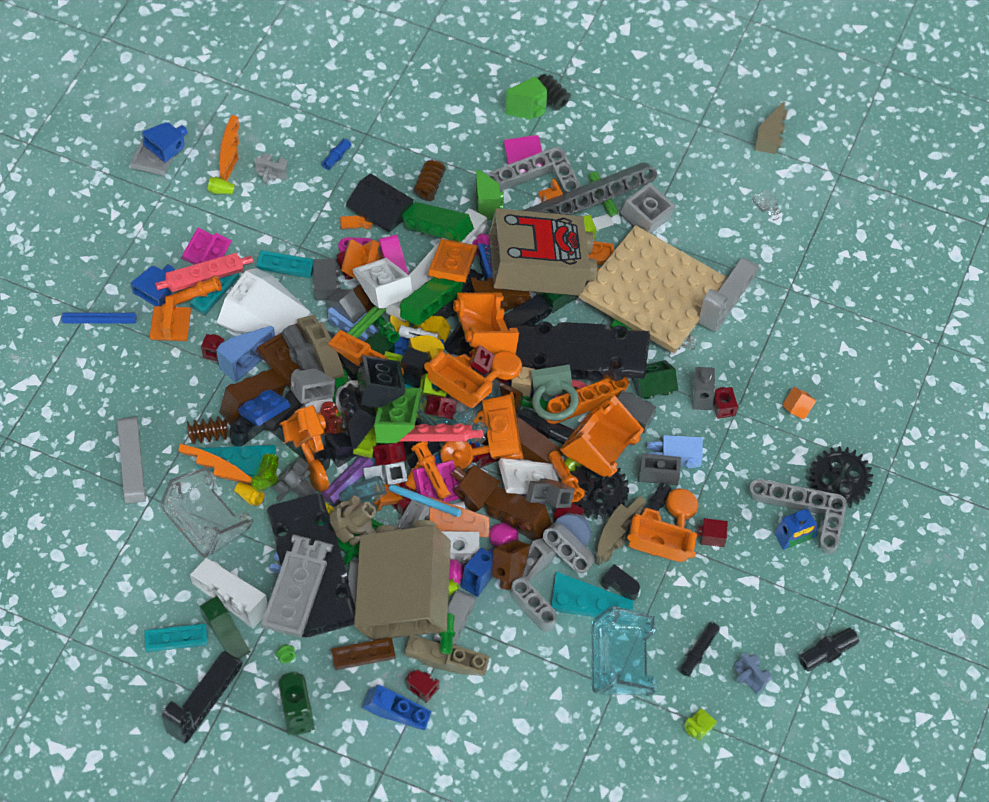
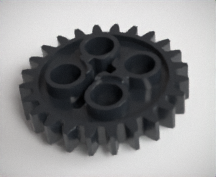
M839 446L835 452L831 447L829 454L824 450L823 457L818 455L816 458L818 462H812L814 468H810L809 473L812 475L809 476V481L813 483H811L810 488L839 494L845 498L849 508H852V502L859 505V498L865 500V494L870 493L868 487H872L873 482L869 480L873 479V474L869 473L872 467H866L868 460L862 461L863 454L857 457L856 450L849 453V447L842 451ZM837 462L841 464V467L835 468L832 466V463ZM847 463L850 464V466L847 468L845 472L844 478L841 479L837 490L833 492L832 489L835 487L838 477L841 476L845 465ZM856 471L859 476L853 477L849 472ZM823 479H831L833 483L825 484ZM847 487L850 490V492L843 493L841 491V488ZM833 503V508H836L837 504L840 503Z
M581 465V468L575 466V472L570 471L578 479L579 487L587 491L581 500L572 502L584 509V513L587 512V518L594 514L595 519H598V515H602L603 519H605L606 513L611 516L620 504L625 506V501L628 500L629 487H627L629 481L625 480L626 474H620L621 468H617L618 470L611 477L605 476L606 478L602 483L603 477L583 465ZM607 485H613L614 488H609ZM601 499V500H604L605 502L600 503V502H598V501H596V500Z

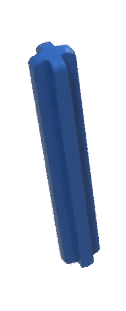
M63 312L61 320L64 324H135L137 315L135 312Z

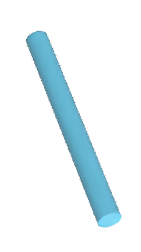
M391 484L389 487V491L456 517L461 515V510L394 484Z

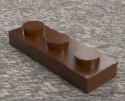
M392 637L331 649L335 670L396 659Z

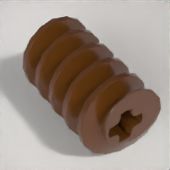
M428 160L423 164L421 173L414 186V192L419 198L425 201H432L435 198L439 184L442 181L441 178L446 171L445 165L436 160Z
M224 415L223 421L217 416L216 422L209 417L208 423H206L202 418L200 425H198L196 420H193L192 426L187 421L189 439L193 445L196 444L197 439L202 444L205 437L208 442H211L212 436H214L216 441H219L220 435H222L224 440H227L229 433L226 415Z

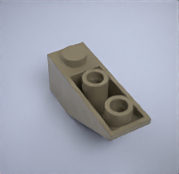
M782 102L759 126L755 151L776 154L777 147L781 148L783 137L779 136L784 133L785 128L782 120H786L788 111L784 109L785 102Z

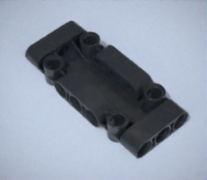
M546 321L540 322L538 325L517 324L516 326L519 332L516 355L521 359L522 367L538 370L570 365L571 378L581 380H602L605 375H608L613 381H620L625 376L627 378L645 379L650 331L628 330L627 327L622 325L611 329L605 324L561 322L557 326H552L551 323Z
M321 493L311 494L268 507L267 513L281 567L287 551H292L294 545L291 542L293 534L310 538V545L312 546L315 540L333 544L332 551H327L324 561H326L327 565L302 637H312L354 625L356 608L348 584L349 579L336 533L330 523V516L323 495ZM320 522H326L323 526L317 525ZM282 532L287 533L285 536H279ZM340 593H346V594H347L345 597H338V596H337V595L340 594Z

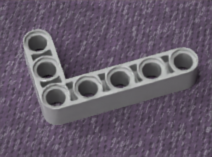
M559 147L486 173V175L499 183L500 191L550 172L553 173L563 194L570 191L567 189L568 187L579 188V182L564 150ZM553 157H559L561 159L554 160ZM537 163H543L544 166H541V167H540V166H537L536 164H537ZM521 169H526L527 172L522 173V172H520V170H521ZM561 172H566V173H568V174H567V175H561L560 173H561ZM506 175H508V176H510L511 178H510V179H505V178H503V177L506 176Z
M742 257L718 292L709 289L703 300L699 324L713 332H717L756 276L759 265Z
M756 479L751 483L750 495L754 501L797 510L808 509L812 513L825 515L820 548L826 554H833L837 551L846 511V500L843 496L762 479ZM761 487L764 489V492L757 494L754 492V489ZM776 491H780L784 495L779 498L775 497L773 494ZM795 495H800L803 497V499L801 501H795L793 497ZM814 499H820L823 503L821 505H815L812 503V501ZM840 503L842 507L835 509L832 507V504ZM835 521L838 523V526L832 528L828 523ZM826 540H832L835 544L831 547H828L824 544V542Z

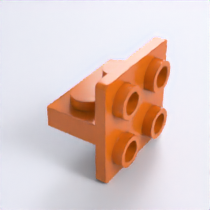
M351 239L348 242L341 270L357 279L353 273L354 268L380 260V255H378L379 242L373 239L365 245H361Z
M166 296L165 304L153 307L150 340L187 341L191 308L176 307L174 297Z

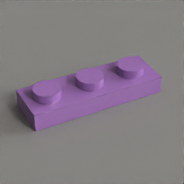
M359 456L329 486L327 491L321 493L324 500L335 503L337 499L340 500L343 494L355 486L356 481L364 475L362 468L371 467L374 464L372 460Z

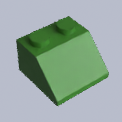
M536 76L507 89L505 113L510 116L530 120L542 116L546 113L547 89Z
M476 170L477 212L487 217V221L493 220L496 208L503 209L504 193L500 191L499 183L481 170Z

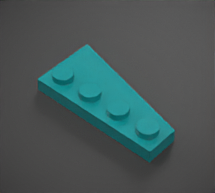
M276 445L198 448L233 464L248 476H251L252 479L260 480L262 478L268 479L270 482L276 479ZM198 466V469L214 472L212 468Z
M556 572L551 605L555 612L631 622L633 600Z

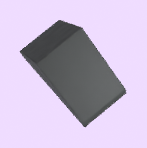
M339 289L326 301L329 306L353 324L367 313L352 289Z

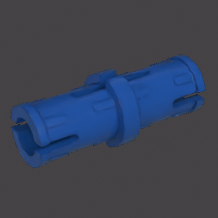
M343 138L335 148L330 150L329 155L321 162L323 168L330 170L337 161L343 158L344 153L352 146L349 140Z

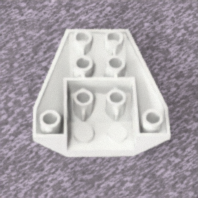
M254 268L246 270L226 296L217 324L230 331L243 334L273 326L276 336L288 326L296 324L297 319L310 316L311 312L274 276Z

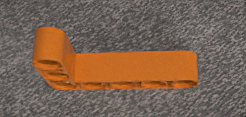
M605 375L602 380H598L599 382L576 390L579 402L577 409L571 416L559 421H546L551 424H557L593 410L614 395L618 398L622 390L626 392L629 381L626 376L620 381H613L608 375ZM569 393L550 400L546 411L560 413L566 410L571 403Z

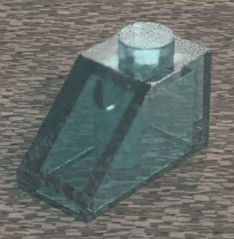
M376 476L351 484L338 494L341 502L350 501V498L354 495L360 498L361 504L364 502L373 504L386 495L387 492L381 476Z

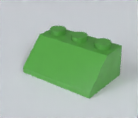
M405 388L404 395L381 408L378 407L374 424L377 443H397L414 429L422 388Z

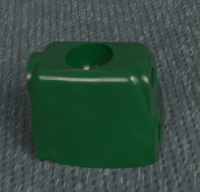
M289 672L282 675L278 680V686L288 735L295 736L315 730L305 676L299 672Z

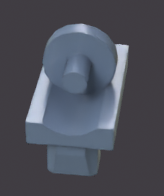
M746 652L741 655L740 660L734 665L740 675L736 680L739 684L745 682L758 694L772 679V675L768 670L760 671L758 668L760 659L756 654L749 656Z

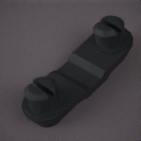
M291 390L285 395V399L288 400L290 407L263 423L262 425L266 431H276L282 426L279 423L286 421L296 410L303 406L304 403L301 404Z

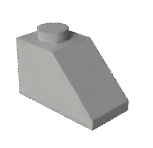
M544 538L534 540L530 546L524 574L520 577L528 582L549 566L557 555L544 541Z

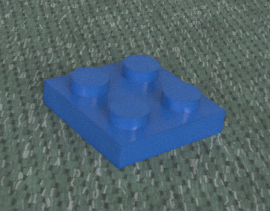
M266 390L255 399L245 402L238 410L241 416L256 426H260L289 408L290 404L287 399L274 391Z

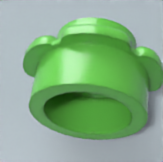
M287 644L280 646L276 652V657L281 663L293 661L296 656L294 652L295 647Z

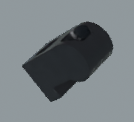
M613 564L601 580L603 588L607 590L611 586L625 598L634 601L639 595L640 585L637 580L615 564Z

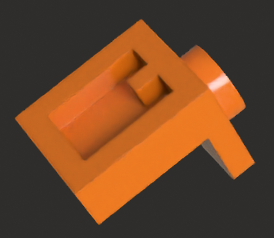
M388 484L376 485L373 493H371V503L375 505L377 511H381L382 506L397 504L403 497L389 491L390 485Z

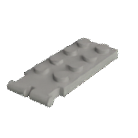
M293 534L291 540L294 543L292 551H287L261 626L262 628L301 638L327 565L326 561H324L327 551H332L333 544L315 540L312 546L310 545V538Z

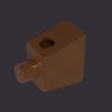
M457 465L450 473L458 481L453 488V492L465 503L469 510L474 512L482 508L501 482L477 466H472L465 472Z
M512 539L494 548L492 576L500 580L499 587L501 589L510 590L512 582L523 576L531 545Z

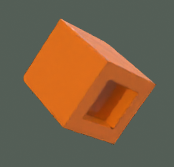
M555 179L551 180V188L538 192L541 202L563 194Z
M794 386L782 406L791 414L805 419L816 400L807 392Z

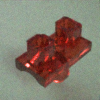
M330 401L324 402L320 408L326 424L324 432L337 433V423H342L343 417L336 416L337 406Z

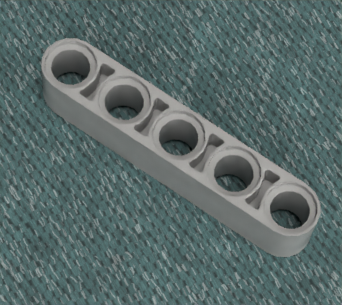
M137 416L117 419L125 503L145 502L146 495Z

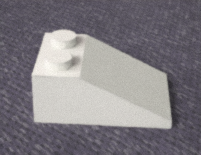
M388 258L353 269V273L367 296L378 308H387L391 304L401 302L413 293L410 276Z

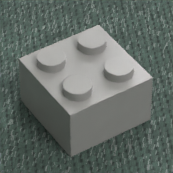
M648 183L625 201L621 214L634 226L637 225L645 231L652 233L671 218L676 206L651 183Z

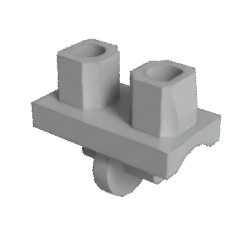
M263 153L260 158H255V172L263 176V182L268 183L270 179L276 180V178L286 180L288 166L286 159L279 158L277 163L272 162V156Z

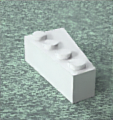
M205 558L190 574L193 585L211 598L218 596L229 612L252 629L263 619L268 606L266 594L225 570L216 561Z

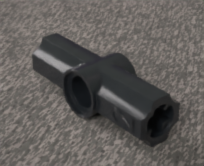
M524 407L518 414L521 420L542 435L562 444L575 431L561 423L551 424L536 412Z
M849 627L833 637L827 636L821 639L815 647L799 655L798 659L801 666L809 672L825 662L831 663L835 661L843 652L859 644L858 635L854 629Z

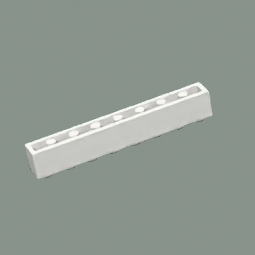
M469 208L465 213L469 214L474 229L464 238L462 243L472 244L476 236L482 233L486 234L488 226L487 217ZM440 241L409 275L412 292L433 278V276H428L429 268ZM401 302L391 304L386 308V313L390 316L392 315L403 322L406 321L400 317Z

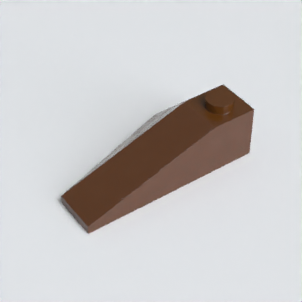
M516 416L524 459L532 462L552 464L548 458L551 452L559 451L561 456L563 455L558 445ZM484 430L483 437L479 440L480 444L484 446L489 445L487 430Z

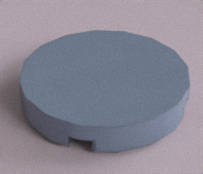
M566 513L556 520V522L563 524L585 547L591 541V526L581 515ZM552 531V534L555 537H558L557 533L555 531ZM566 545V548L572 551L571 546Z

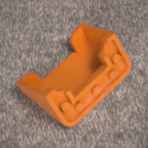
M457 293V299L453 302V309L457 312L463 327L466 342L471 347L476 348L478 345H481L492 354L503 351L516 354L519 332L517 328H509V331L503 319L504 309H500L501 301L504 298L502 293Z
M614 395L588 413L562 445L560 451L568 458L602 477H611L618 470L616 468L618 465L616 462L617 458L628 445H635L640 441V435L645 429Z

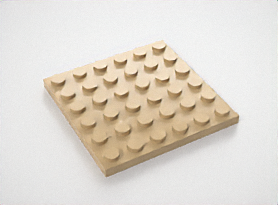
M635 225L598 270L595 280L590 281L585 286L579 298L633 330L650 331V340L675 354L699 323L703 300L709 289L718 292L727 280V277Z

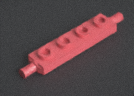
M233 253L166 273V279L155 283L157 291L168 287L171 292L192 287L200 280L211 279L213 275L223 278L243 272V265L253 263L251 255L240 258L237 253Z
M443 423L438 425L420 424L415 425L414 429L399 441H467L471 438H482L483 431L473 430L472 425H464L462 423L455 425Z

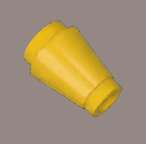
M239 482L235 487V492L251 506H259L264 500L265 494L261 488Z

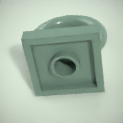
M570 365L531 370L534 387L532 405L535 412L540 417L550 421H559L571 416L577 409L579 397L577 391L572 386ZM569 393L571 397L569 407L560 413L547 412L540 405L541 397Z

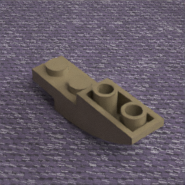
M315 314L297 319V326L301 333L314 348V357L322 372L333 379L343 377L342 364L337 351L328 344L331 341V337L324 323L319 322Z
M641 496L628 508L620 504L607 521L598 545L596 558L598 566L603 562H607L612 557V552L616 548L620 549L625 544L626 531L631 526L632 518L635 514L642 515L645 510L646 500Z
M412 634L408 638L404 656L420 660L422 665L474 676H485L490 658L488 655L457 645H453L452 653L445 655L440 652V643Z

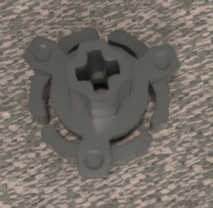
M300 456L294 459L278 475L281 481L276 478L271 485L279 493L276 498L278 501H281L292 490L299 497L315 494L317 491L306 480L311 472L307 470L309 464Z

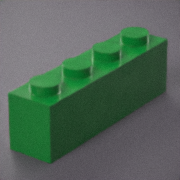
M414 202L402 214L407 229L462 242L474 229L469 214L419 202Z
M433 277L401 301L400 317L417 326L421 325L456 298L457 293H462L463 282Z

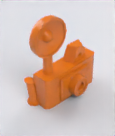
M440 350L430 362L424 364V367L428 372L427 378L433 384L450 394L453 399L460 401L469 408H473L491 393L492 381L495 378L509 380L518 377L522 370V362L514 353L498 352L494 354L495 356L490 367L491 372L486 377H483L471 369L472 366L469 365L471 358L465 354L453 357Z
M510 392L508 395L482 400L483 409L472 414L471 418L474 428L487 430L489 445L472 448L467 441H447L441 450L442 462L453 460L455 467L458 465L465 470L471 465L474 456L490 453L493 459L515 460L521 458L523 460L513 392Z
M314 405L296 410L294 415L279 424L283 428L284 444L293 442L295 448H302L309 464L307 470L311 472L308 475L310 482L318 492H324L329 489L328 477L323 465L319 460L314 459L313 454L324 449L321 435L325 433L326 424L320 412L317 413Z
M677 488L672 490L666 498V507L674 517H677V526L662 522L659 511L645 508L642 515L635 514L631 520L630 534L627 536L629 547L677 562H685L687 558H694L696 556L694 549L697 533L684 528L685 520L692 518L697 513L699 507L698 500L692 492Z

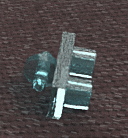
M467 408L462 413L456 412L453 418L458 424L472 425L473 430L483 431L482 438H471L466 441L467 443L470 441L472 443L478 441L483 443L486 440L484 435L489 428L483 422H478L475 425L473 420L478 414L473 408Z

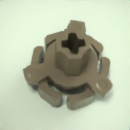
M353 495L350 501L341 502L334 507V511L330 513V523L337 537L342 542L346 543L349 541L350 545H357L360 543L361 535L376 533L372 528L371 521L376 514V509L370 502L361 504L360 498ZM353 533L360 534L359 536L353 538Z

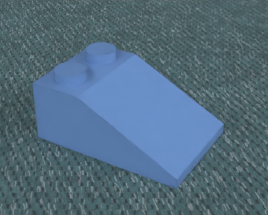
M268 326L231 337L226 342L221 343L216 350L220 370L235 383L263 360L256 352V349L261 344L275 337L274 327Z

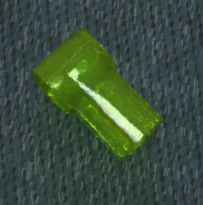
M267 453L263 455L257 474L251 478V484L258 492H262L277 483L276 471L279 465V458L275 454Z

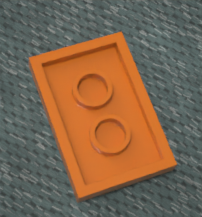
M441 239L430 265L428 276L465 283L477 253V245Z

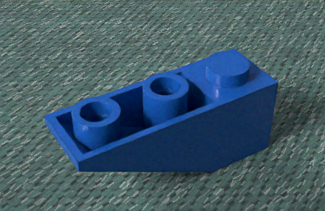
M380 684L368 689L362 706L363 709L379 717L421 730L426 729L432 712Z

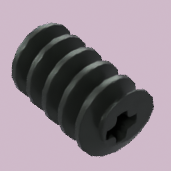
M541 74L538 77L539 81L547 89V102L556 110L563 108L570 100L571 94L565 88H562V85L558 83L557 79H554L553 75Z

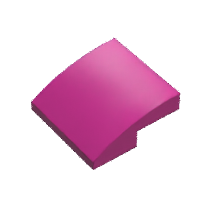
M539 135L504 140L507 165L542 152ZM537 163V164H536L537 166H540V167H541V166H544L543 163ZM521 169L520 172L525 173L527 170Z
M198 227L181 259L195 265L223 257L232 241L218 233L212 235Z
M453 460L436 463L451 493L450 496L441 501L450 502L459 499L453 492V488L458 481L450 475L455 468ZM424 467L412 469L417 493L429 498L439 499Z

